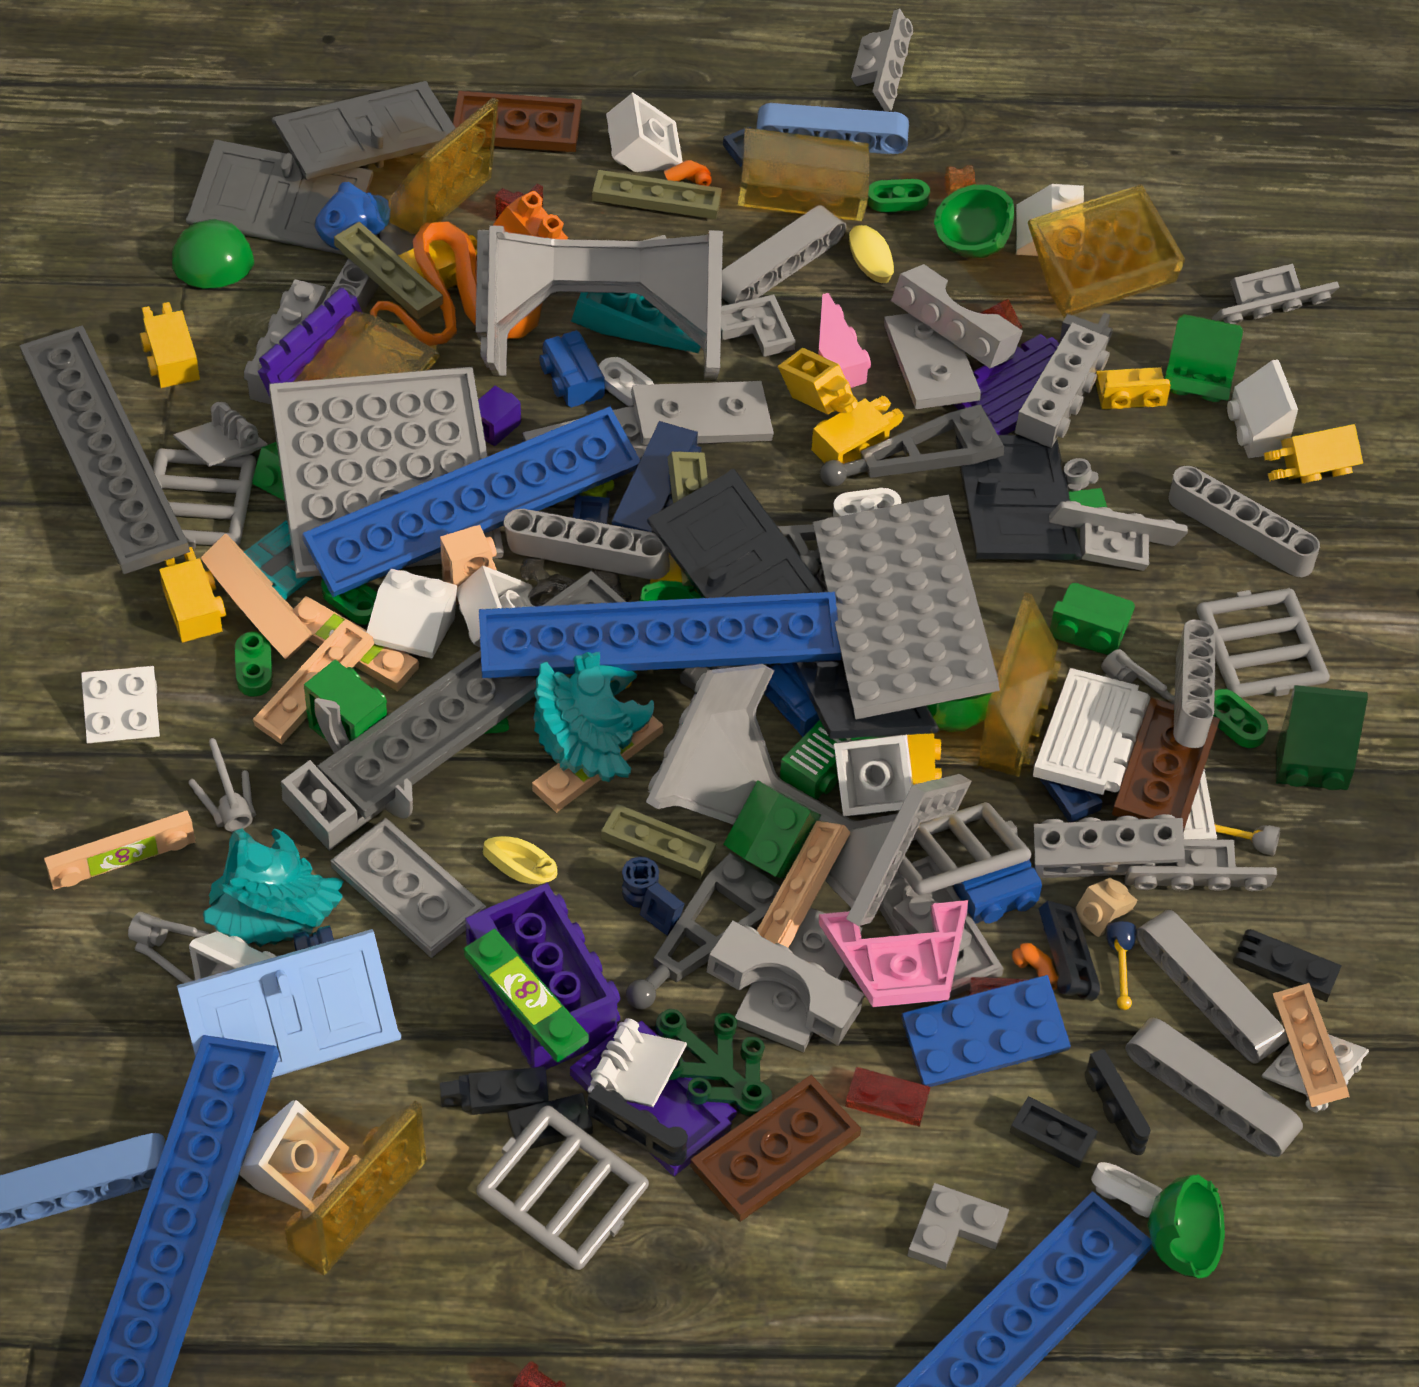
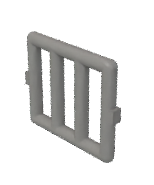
M158 449L155 453L152 469L161 488L236 493L234 506L169 502L175 516L231 520L228 533L182 530L189 547L195 549L196 544L213 546L224 534H227L239 545L247 513L256 458L250 454L241 455L227 460L220 465H213L241 467L239 480L165 475L168 462L207 464L190 450Z
M1287 588L1252 594L1250 590L1237 592L1236 597L1198 604L1196 611L1199 619L1211 624L1215 629V659L1227 690L1233 691L1241 698L1272 692L1277 697L1288 695L1290 689L1294 688V685L1313 686L1325 684L1329 681V672L1293 589ZM1285 603L1290 617L1218 629L1213 615ZM1296 630L1301 644L1232 656H1229L1224 644L1226 641ZM1304 657H1307L1312 672L1241 684L1235 669Z
M984 802L959 810L955 814L920 823L912 841H918L943 873L923 879L904 855L895 875L901 874L916 894L924 895L1026 862L1031 858V851L1018 837L1017 827L1012 821L1005 822L989 803ZM983 818L1011 851L992 857L965 824ZM950 829L977 862L958 868L932 837V834Z
M544 1106L516 1140L511 1137L502 1148L503 1156L479 1183L476 1193L482 1200L572 1268L580 1270L585 1267L609 1235L615 1237L623 1227L624 1221L622 1219L648 1188L649 1181L644 1175L553 1107ZM550 1125L567 1139L513 1203L497 1191L496 1188L544 1129ZM581 1148L598 1162L550 1222L544 1226L527 1212L576 1151ZM610 1171H612L627 1182L629 1186L578 1250H575L558 1236Z

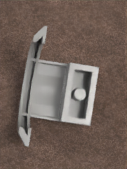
M316 698L314 702L318 724L333 752L336 753L350 743L341 722L340 706L335 701ZM311 760L281 781L283 801L329 851L384 809L402 819L409 817L413 810L412 783L407 778L404 780V790L399 785L395 786V798L366 819L357 812L352 804Z

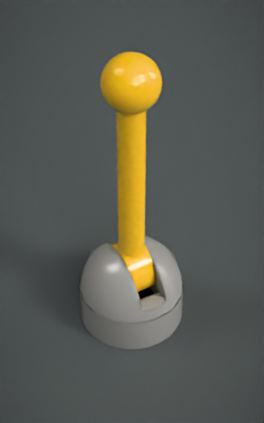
M1214 824L1216 832L1250 839L1257 851L1271 856L1275 855L1280 836V827L1263 825L1252 833Z

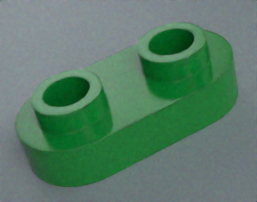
M919 179L879 180L870 184L867 190V204L870 208L879 212L921 210L928 205L930 197L929 186Z
M322 579V595L325 601L351 621L357 624H369L377 592L363 584L332 597Z
M247 632L241 635L235 643L236 681L240 692L247 696L257 697L267 693L273 684L271 645L262 633Z
M1227 689L1215 690L1213 717L1220 718L1218 728L1242 747L1255 748L1263 744L1268 732V722L1265 717L1233 691Z

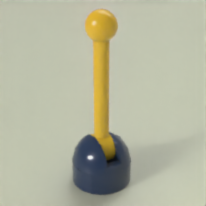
M1124 921L1109 924L1106 927V939L1110 948L1118 952L1120 997L1117 999V1006L1121 1010H1128L1132 1005V1001L1128 996L1126 951L1134 947L1137 937L1136 926Z

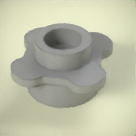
M1072 459L1064 466V474L1070 491H1080L1087 487L1089 483H1096L1099 479L1098 473L1091 470L1090 463L1085 459Z

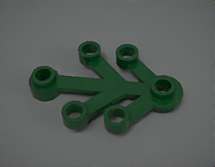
M667 1009L658 1015L655 1033L659 1037L686 1042L687 1046L685 1048L702 1062H684L682 1057H680L676 1064L677 1068L673 1070L668 1079L675 1080L679 1077L694 1078L689 1082L687 1088V1098L690 1102L699 1105L706 1102L736 1104L739 1112L749 1117L772 1102L770 1088L760 1081V1060L765 1048L761 1039L751 1036L745 1038L742 1042L740 1056L745 1060V1079L733 1069V1036L736 1032L737 1019L732 1014L720 1013L715 1018L713 1032L717 1036V1054L686 1027V1019L678 1010ZM720 1024H727L730 1028H723ZM747 1048H755L757 1052H750ZM706 1079L722 1080L729 1087H711V1084ZM693 1089H702L704 1093H696Z

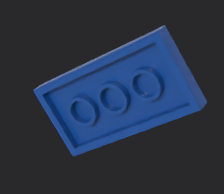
M1048 975L902 1013L901 1016L923 1089L1068 1051L1071 1047Z

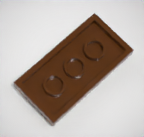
M458 91L453 125L460 134V142L456 144L576 152L582 100Z
M1151 697L1112 815L1117 817L1133 816L1140 820L1153 819L1157 815L1168 814L1175 818H1183L1184 833L1220 718H1212L1205 744L1202 747L1189 748L1181 745L1174 739V704Z
M811 1074L694 1156L690 1161V1167L734 1217L741 1222L857 1139L861 1134V1127Z

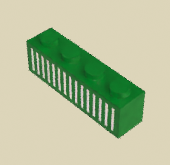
M819 720L781 759L780 779L817 800L823 793H830L838 781L834 743L871 737L830 739L821 720Z

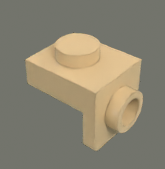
M1108 878L1086 889L1076 906V911L1080 923L1099 937L1105 933L1106 927L1113 919L1131 912L1138 900L1128 892L1125 885L1112 878Z

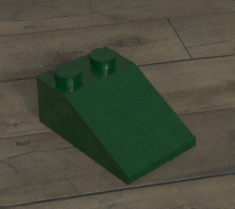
M1294 685L1276 746V783L1289 784L1294 787L1310 786L1328 790H1348L1355 770L1368 692Z

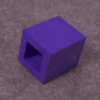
M496 385L478 400L485 441L495 447L521 424V403L512 393L505 392Z

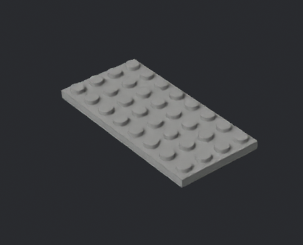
M949 494L813 522L827 591L835 592L838 621L835 622L855 719L1000 691L996 669Z

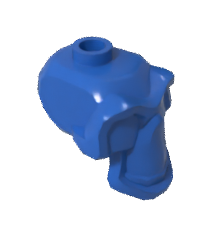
M342 182L338 187L337 193L330 198L317 215L314 226L325 244L339 250L334 246V236L358 222H361L374 235L379 234L390 221L391 205L382 196L363 192L350 182Z

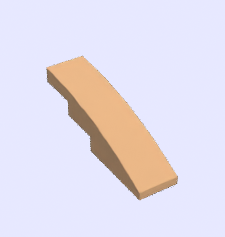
M224 534L201 557L202 561L235 603L285 659L292 657L314 635L292 612L293 608L272 587L273 583L227 534Z

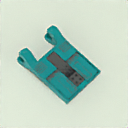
M284 521L244 551L273 583L272 587L285 600L315 577L296 578L288 521Z

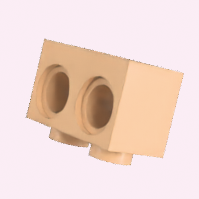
M480 525L440 536L443 582L455 584L458 588L482 565L496 570L492 557L497 555L494 542L490 536L485 537ZM456 595V605H458L459 601Z

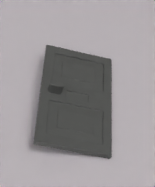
M427 81L275 116L271 119L306 180L372 163L377 168H382L384 160L460 142L459 132L432 92Z
M215 139L192 206L186 217V223L193 224L194 222L207 219L228 221L246 236L344 255L340 250L331 248L323 242L315 229V219L330 198L337 193L338 187L342 182H350L358 189L368 193L373 178V170L356 167L306 180L290 153Z

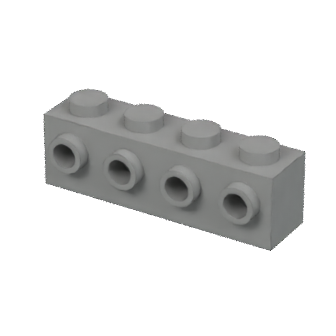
M294 279L289 291L283 293L280 308L277 314L271 316L265 338L261 337L259 339L256 355L253 361H248L245 367L244 379L248 381L251 400L271 404L270 397L258 374V370L262 368L259 358L275 344L280 345L279 341L298 324L302 325V320L322 305L326 298L325 286Z
M1072 322L1020 409L1015 430L1016 434L1052 448L1058 436L1061 438L1065 436L1071 422L1069 419L1070 415H1077L1082 406L1084 391L1090 393L1097 378V374H1095L1097 369L1102 371L1106 366L1110 352L1106 351L1109 337Z
M1162 814L1153 817V819L1138 820V818L1133 816H1122L1117 818L1116 821H1101L1098 818L1089 817L1083 818L1079 822L1064 823L1059 819H1048L1043 821L1042 824H1034L1035 868L1039 878L1126 875L1130 866H1185L1183 818Z

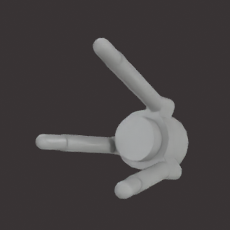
M1121 649L1113 651L1103 661L1101 667L1106 673L1104 677L1132 683L1136 678H1139L1163 698L1174 704L1175 697L1167 691V686L1134 663Z
M211 738L209 744L226 795L220 799V805L217 809L194 779L189 780V785L212 814L217 827L224 826L228 831L244 829L252 823L253 817L256 816L252 805L249 773L246 770L242 772L243 797H241L240 794L234 793L216 739Z
M138 912L132 919L128 930L129 939L137 942L135 951L150 957L182 983L193 981L153 950L152 947L155 945L161 946L167 937L168 931L192 937H202L209 933L197 930L195 927L165 921L147 913Z

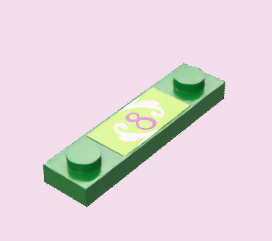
M495 928L464 948V957L557 1063L589 1042L588 1033Z

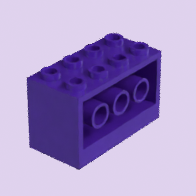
M548 883L465 918L467 946L495 928L588 1033V1043L557 1063L474 968L531 1068L546 1067V1070L595 1048L617 1031V1022L620 1021V1015L617 1010L620 995L613 981L607 982L601 973L603 968L599 957L594 951L589 953L584 944L585 937L581 927L577 922L571 923L567 916L568 909L564 899L560 894L555 895Z

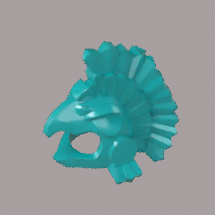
M586 652L583 655L575 656L573 658L575 673L570 679L561 672L555 673L547 661L539 665V676L536 678L534 694L537 701L535 703L533 719L535 721L534 731L539 734V743L545 747L547 754L551 755L556 763H560V768L563 771L569 768L575 774L582 769L588 777H594L598 774L601 780L610 782L615 775L628 778L631 773V767L620 755V748L623 750L628 746L633 738V734L649 723L654 712V702L651 700L649 704L644 706L637 704L634 700L622 703L615 699L614 696L623 691L636 679L637 674L633 671H626L614 666L600 665V652Z
M243 828L234 831L230 837L229 852L223 876L211 885L209 894V905L211 907L203 912L204 924L213 925L216 931L229 937L237 936L247 944L255 943L260 948L268 943L276 945L283 940L292 941L293 933L305 931L310 935L313 928L319 927L324 918L328 917L332 909L336 908L343 896L339 890L344 881L336 877L322 878L320 875H312L313 868L310 862L305 858L300 859L298 849L293 840L284 832L273 829L271 835L275 842L270 848L256 842Z

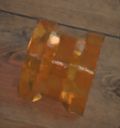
M965 165L962 169H956L954 166L946 167L945 187L947 196L957 189L976 184L973 165Z

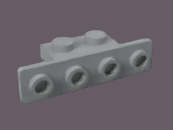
M901 9L894 10L888 30L877 33L872 32L862 37L851 76L856 86L875 82L873 93L884 111L887 112L892 111L895 98L897 97L900 77H902L905 58L908 55L909 42L913 35L912 23L908 18H905Z
M1293 264L1235 277L1230 283L1237 306L1221 309L1211 319L1237 324L1243 321V317L1253 315L1254 319H1259L1273 313L1272 310L1282 308L1283 312H1288L1300 308L1302 303L1312 301L1313 305L1321 304L1331 299V294L1339 289L1338 282H1332L1301 290Z
M1076 501L1060 502L1049 515L1050 523L1080 528V548L1083 560L1144 571L1149 566V542L1175 546L1188 533L1186 525L1176 524L1173 520L1145 518L1138 513L1125 514L1115 512L1107 507L1094 508L1084 506Z
M1184 839L1185 866H1130L1124 879L1125 885H1135V888L1139 890H1150L1157 886H1171L1174 890H1188L1194 886H1208L1210 890L1222 891L1229 889L1231 886H1244L1249 891H1261L1272 885L1277 876V869L1274 867H1236L1234 840Z

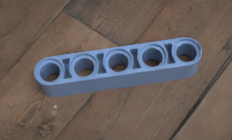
M778 103L764 104L758 110L756 134L766 145L794 136L803 148L899 154L904 152L908 146L909 120L905 115L898 112Z
M159 1133L145 1134L0 1175V1230L150 1187L166 1143L164 1136Z

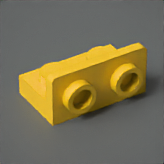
M1161 367L1096 371L1097 378L1095 383L1101 409L1167 405L1171 385L1169 379L1163 378Z

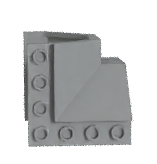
M490 225L489 230H478L476 334L481 342V358L484 364H486V368H490L493 376H506L507 337L510 330L551 294L556 292L635 293L643 296L700 345L704 352V380L717 381L720 370L723 231L709 230L708 235L646 241L550 239L505 232L504 226Z
M764 664L708 670L697 681L695 686L697 694H694L689 706L682 713L679 720V728L664 751V759L658 772L649 783L648 792L650 794L646 803L657 809L680 806L734 825L757 780L821 814L819 821L845 825L851 833L825 881L851 907L846 918L857 926L872 922L920 823L955 814L972 781L957 774L911 786L897 814L862 821L851 820L777 776L756 718L757 706L774 670Z

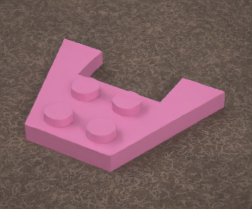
M968 900L933 903L930 914L934 932L861 939L859 926L846 919L850 911L819 914V925L872 1007L949 1000L967 915Z

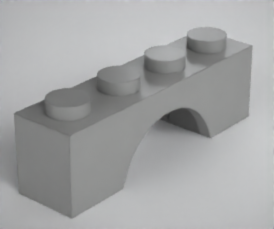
M924 264L900 274L891 299L896 305L988 368L1013 358L1023 332L1021 329L998 314L973 312L954 302L946 292L948 280Z
M732 920L709 954L707 973L738 990L758 981H775L791 988L798 994L804 1004L806 1011L805 1028L837 1046L861 1010L865 994L860 992L853 983L833 977L826 973L819 964L806 962L794 955L788 947L779 943L774 944L763 938L750 926H742Z

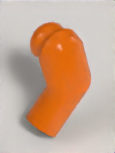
M686 160L663 171L667 180L679 182L687 179L698 185L709 186L712 181L709 169L692 160Z
M1022 943L1020 948L1013 950L1012 958L1016 965L1024 968L1030 964L1036 970L1038 977L1048 975L1052 989H1057L1058 977L1051 957L1032 943Z

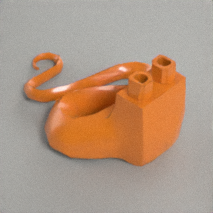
M536 191L525 194L512 202L493 224V226H504L505 232L550 239H568L562 231L564 223L557 215H548L541 207L543 199ZM449 221L425 223L420 227L413 239L415 259L426 281L443 295V304L440 308L443 312L446 329L442 333L431 334L425 331L400 305L390 301H378L370 310L372 324L378 330L391 331L397 327V325L386 327L378 321L377 313L380 310H388L397 315L418 341L428 346L447 343L457 334L454 304L429 253V244L433 240L446 242L451 246L455 254L457 286L464 312L476 327L477 261L475 248L467 233ZM543 302L510 330L507 339H521L538 326Z

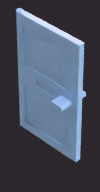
M372 929L177 985L195 1057L203 1035L274 1045L280 1054L272 1078L401 1039L375 934Z

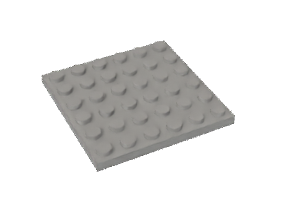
M473 367L269 384L296 578L321 576L302 540L304 532L488 457ZM499 527L484 534L485 537L490 536L496 548L497 555L492 557V559L502 558L504 553ZM441 552L406 567L442 564Z

